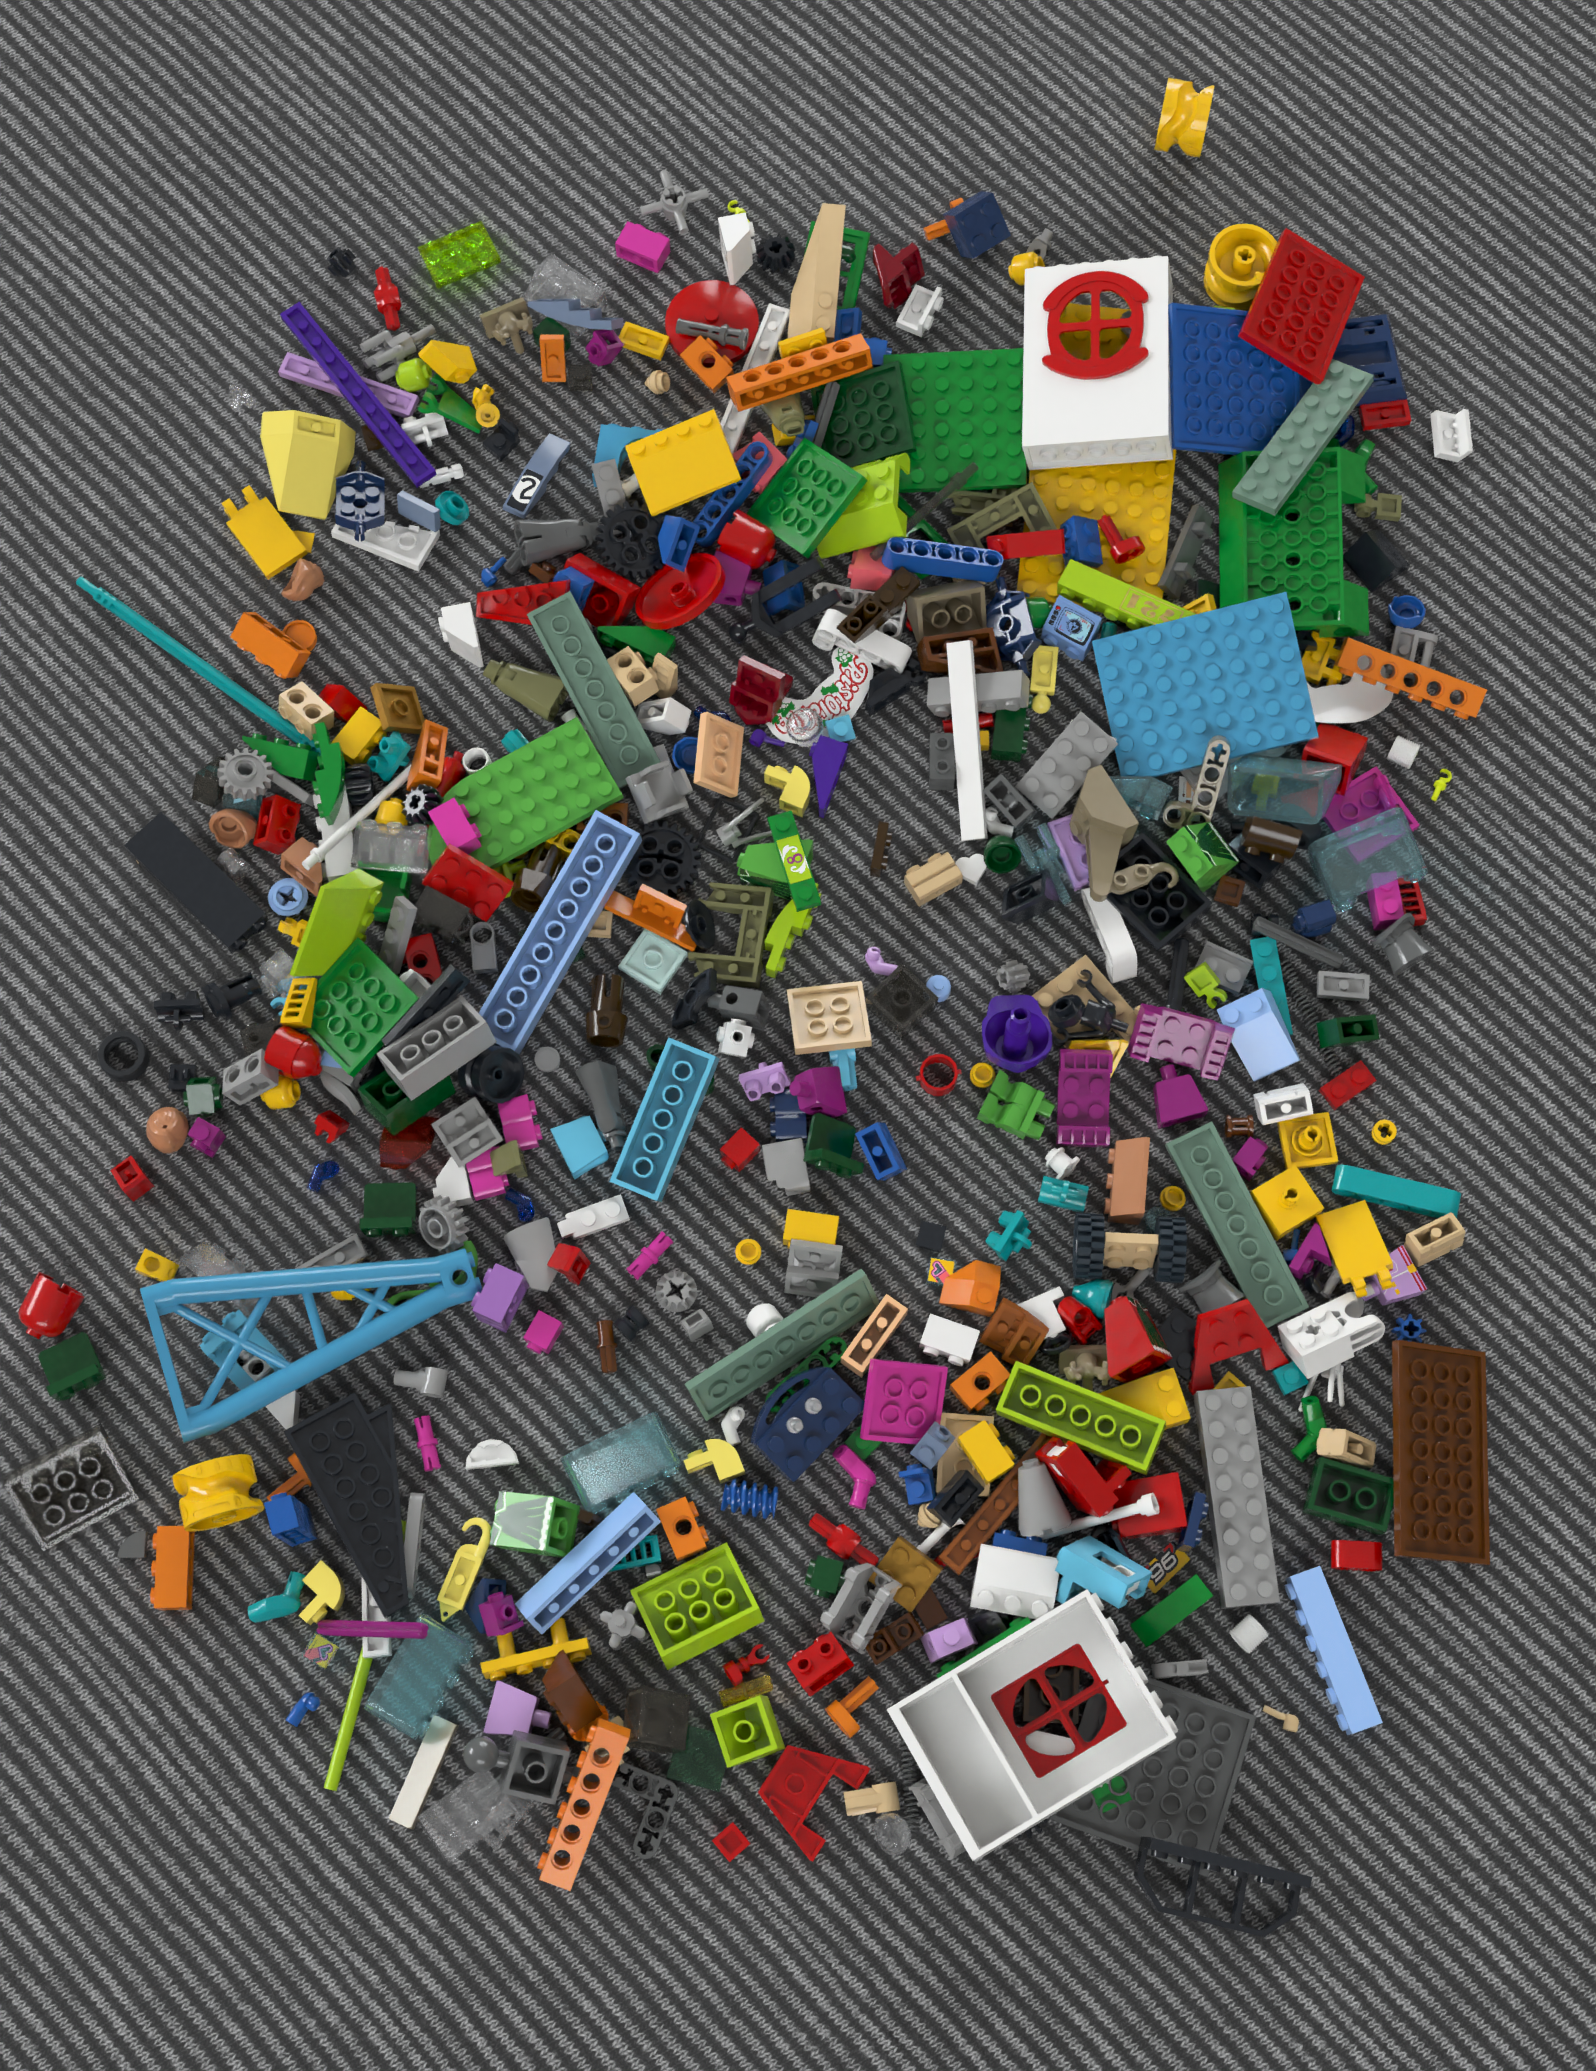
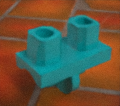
M393 731L390 737H383L379 743L381 751L377 756H371L367 761L372 772L378 773L383 781L389 782L399 765L407 766L410 761L407 753L411 746L401 738V734L397 731Z
M1044 1176L1038 1202L1083 1213L1089 1187Z
M1019 1210L1016 1213L1003 1211L998 1223L1006 1228L1002 1235L992 1231L986 1239L987 1245L1004 1261H1007L1012 1251L1019 1253L1022 1247L1030 1249L1032 1246V1242L1027 1239L1031 1233L1027 1229L1029 1221L1024 1217L1025 1214Z

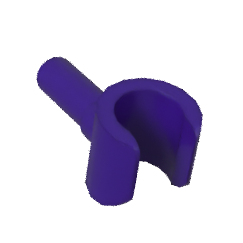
M756 729L749 739V743L755 747H760L763 741L780 747H784L785 741L767 736L761 729Z

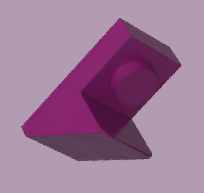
M1314 1223L1289 1265L1292 1275L1300 1280L1305 1273L1308 1274L1314 1265L1313 1258L1332 1267L1320 1226Z

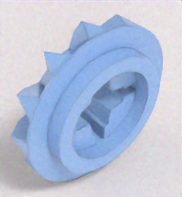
M293 878L277 881L271 887L268 894V902L271 909L278 915L286 917L295 914L299 915L300 911L306 908L309 898L307 889ZM293 893L292 896L296 902L288 901L285 904V900L280 894L289 896Z

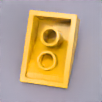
M1174 1368L1157 1372L1098 1393L1165 1420V1430L1186 1424L1191 1419Z

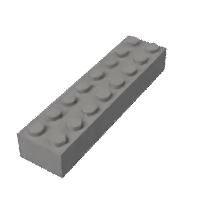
M1251 1386L1197 1391L1193 1396L1207 1503H1209L1208 1510L1221 1609L1279 1603L1280 1598Z

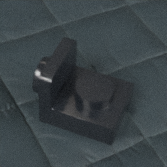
M500 417L497 420L498 428L482 444L483 448L502 461L520 443L519 430L516 425L511 421L506 422Z
M983 1610L970 1616L967 1621L982 1644L1009 1629V1624L1013 1621V1615Z

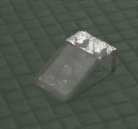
M490 1771L484 1773L476 1772L417 1817V1822L449 1866L514 1815L517 1809L507 1795L501 1792L500 1785Z

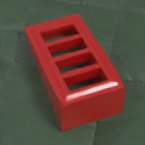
M1417 877L1397 878L1398 885L1411 884L1412 886L1409 889L1399 888L1400 896L1401 894L1413 893V897L1402 898L1401 896L1404 915L1406 911H1416V914H1412L1415 918L1414 926L1424 925L1427 921V916ZM1414 902L1415 905L1404 906V903Z

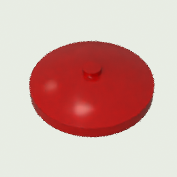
M719 280L700 281L687 286L673 298L665 316L666 335L669 336V344L679 357L698 337L677 334L676 324L678 318L719 327L728 324L730 328L740 330L748 328L749 337L745 350L740 349L739 346L729 344L721 346L718 341L712 340L717 346L715 351L721 357L726 355L732 363L742 359L750 351L759 329L758 312L750 296L736 285H730L728 282ZM706 358L703 361L705 368H711L715 364L713 358Z
M707 553L690 554L684 572L668 565L663 566L662 569H659L646 581L638 593L635 602V610L638 617L647 627L659 630L677 627L694 619L704 612L722 591L726 578L725 570L715 556Z

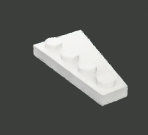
M386 521L380 527L366 530L364 541H361L360 535L359 541H356L354 530L338 526L337 524H335L331 534L335 539L419 572L437 542L440 530L433 532L421 530L419 526L409 525V527L395 525V522Z

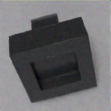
M170 1064L168 1089L170 1091H186V1084L190 1078H197L198 1067L193 1064Z

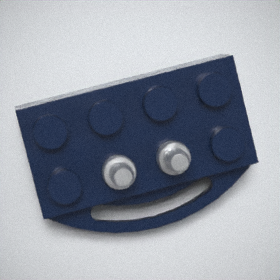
M823 1366L803 1371L781 1384L767 1399L756 1419L751 1443L787 1480L795 1482L864 1409V1401L830 1367ZM807 1378L809 1382L805 1387L791 1395L780 1407L774 1419L767 1424L766 1418L780 1396L790 1387Z

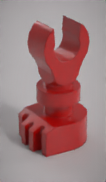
M763 1644L753 1647L751 1653L745 1658L742 1656L737 1659L738 1663L735 1664L733 1660H730L722 1666L733 1686L736 1687L742 1683V1672L747 1673L751 1670L750 1667L762 1665L768 1661L770 1654L763 1659H758L755 1656V1652L764 1646Z

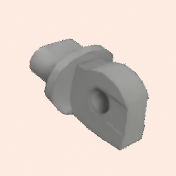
M1045 228L1041 236H1037L1032 241L1026 253L1039 251L1040 255L1038 256H1041L1044 261L1047 249L1050 250L1052 246L1050 240L1053 237V232Z

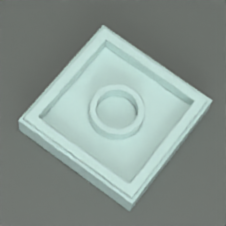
M644 928L618 968L661 995L686 959L688 952L668 939Z

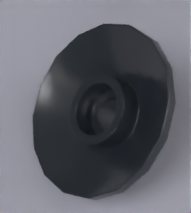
M699 900L691 901L686 908V931L697 946L702 949H708L715 941L714 920L704 903Z

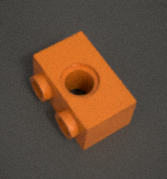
M700 335L680 354V357L715 394L727 382L726 377L734 375L732 369L734 364L726 355L721 357L715 351L717 346L710 338L705 340ZM706 358H713L715 364L711 368H705L703 361Z
M990 1351L950 1384L949 1389L969 1413L974 1409L979 1412L990 1402L987 1399L994 1392L999 1395L1004 1391L1010 1373ZM979 1378L986 1379L989 1383V1388L986 1390L977 1389L974 1383L975 1380Z
M683 1497L656 1509L678 1562L707 1549L705 1542L709 1541V1537L704 1526L698 1527L695 1517L699 1516L693 1501L688 1503L686 1497ZM687 1521L692 1525L691 1531L688 1534L681 1535L677 1532V1526L680 1522Z

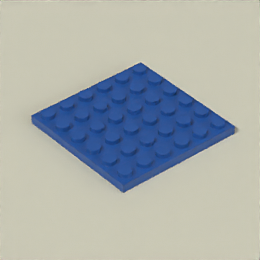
M1179 303L1168 305L1172 449L1237 455L1244 451H1263L1299 403V374L1238 337L1248 311Z

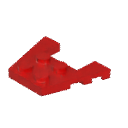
M1248 1299L1197 1315L1194 1339L1195 1355L1194 1360L1191 1362L1192 1378L1188 1386L1192 1395L1197 1391L1215 1388L1210 1364L1257 1348L1260 1351L1262 1366L1266 1371L1288 1364L1287 1358Z
M787 1745L757 1793L806 1857L813 1862L826 1840L802 1824L833 1774L858 1790L871 1768Z

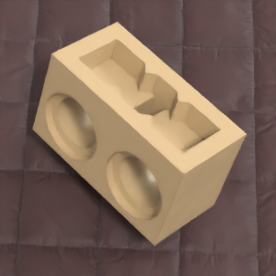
M627 646L607 659L623 692L634 707L659 691L655 682L658 680L657 675L651 667L647 669L644 666L646 663L639 652L634 654L630 647Z
M301 681L279 695L278 710L284 719H288L295 725L299 733L304 734L310 740H313L312 734L316 733L315 724L325 722L328 730L334 727V710L304 682Z

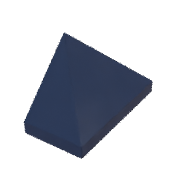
M481 1579L464 1607L480 1634H486V1630L478 1605L488 1601L487 1597L494 1593L503 1592L506 1595V1580Z

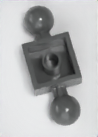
M517 1730L513 1731L508 1752L498 1750L495 1742L484 1736L471 1739L466 1744L463 1752L466 1766L474 1772L484 1773L491 1770L494 1766L503 1768L499 1779L500 1789L503 1794L553 1805L556 1804L562 1781L569 1783L571 1777H577L580 1770L579 1767H576V1764L574 1766L567 1765L570 1749L566 1741ZM593 1773L585 1776L589 1782H597L599 1780V1777Z

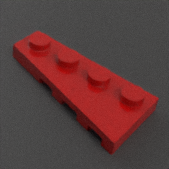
M570 580L478 592L476 617L532 625L527 614L569 592Z

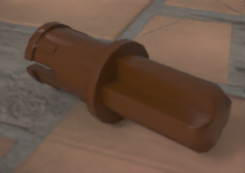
M598 1321L596 1323L599 1340L597 1349L600 1350L601 1371L607 1374L617 1371L615 1353L617 1343H614L613 1321Z

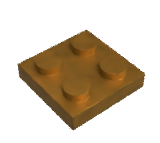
M375 683L370 687L383 731L411 734L421 733L425 719L415 687Z
M902 1536L896 1539L877 1566L878 1569L902 1584L893 1599L910 1613L915 1609L943 1569ZM873 1572L869 1581L876 1586L875 1577L877 1573Z

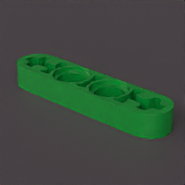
M831 1337L826 1340L767 1394L765 1402L785 1381L798 1373L809 1370V1363L813 1360H819L823 1363L824 1367L833 1369L841 1361L842 1355L847 1350L845 1341L840 1337ZM830 1344L835 1346L840 1344L841 1354H832L829 1357L832 1363L828 1365L826 1359L819 1353L823 1351L826 1356L831 1350ZM807 1378L803 1379L804 1387L809 1382ZM790 1388L787 1390L789 1395H793L796 1392ZM788 1396L782 1400V1405L788 1399ZM778 1406L772 1407L770 1413L776 1415L780 1408Z

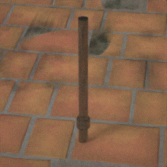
M972 462L961 473L957 472L952 476L950 482L907 520L906 534L956 489L960 490L967 483V479L979 469L978 466ZM887 542L880 544L870 553L874 561H877L883 555Z

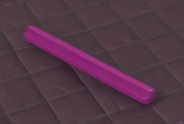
M320 1620L316 1630L318 1634L325 1636L424 1639L428 1636L427 1631L429 1628L427 1624L420 1622Z

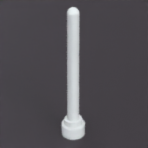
M1149 1493L1142 1495L1141 1499L1137 1500V1503L1113 1509L1109 1514L1100 1518L1091 1515L1071 1521L1072 1524L1067 1528L1053 1533L1052 1529L1043 1531L1044 1535L1037 1537L1045 1540L1139 1513L1149 1517L1159 1514V1504L1155 1494Z

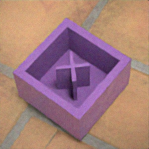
M495 1263L493 1269L489 1268L483 1279L485 1285L481 1293L477 1292L471 1306L474 1307L472 1311L479 1321L506 1333L529 1285L524 1275Z

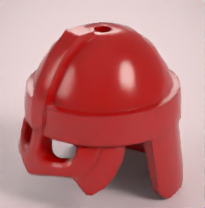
M289 1026L280 1027L271 1037L265 1051L264 1060L267 1064L282 1070L279 1071V1075L297 1080L321 1073L322 1055L313 1038L301 1034Z

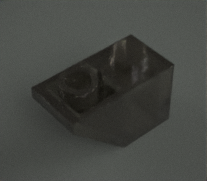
M216 757L196 773L192 800L214 808L226 798L227 794L224 793V786H219V778L217 777L220 760H225V757Z

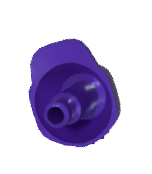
M999 995L991 999L987 1016L982 1021V1040L987 1059L993 1064L1015 1073L1024 1072L1041 1063L1051 1051L1052 1033L1050 1022L1042 1014L1038 1001L1029 995Z

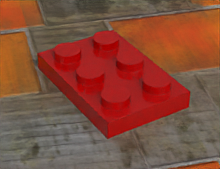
M449 843L423 878L422 884L487 922L512 889L514 882Z

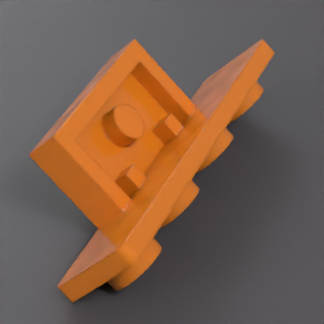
M645 884L641 885L635 900L613 891L604 906L606 910L683 948L694 951L697 947L691 936L687 933L685 925L681 923L687 905Z

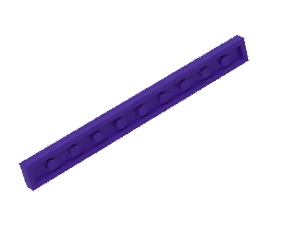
M298 302L282 312L280 316L283 322L414 485L418 488L436 476V470L302 304Z

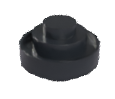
M1078 995L1063 996L1049 1008V1020L1055 1027L1061 1029L1075 1026L1085 1013V1004Z

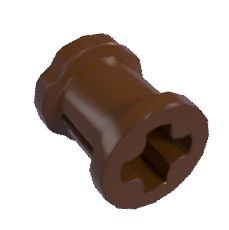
M1247 1115L1246 1118L1225 1116L1226 1138L1245 1135L1248 1138L1250 1136L1253 1138L1254 1121L1252 1115Z

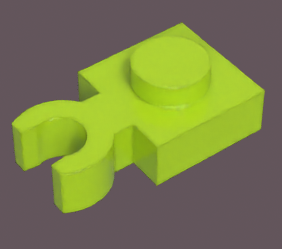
M1206 961L1185 974L1184 979L1198 997L1204 994L1207 996V1004L1210 1008L1214 1009L1217 1005L1213 999L1215 996L1219 997L1223 1002L1227 1000L1226 992L1216 987L1219 985L1220 979Z

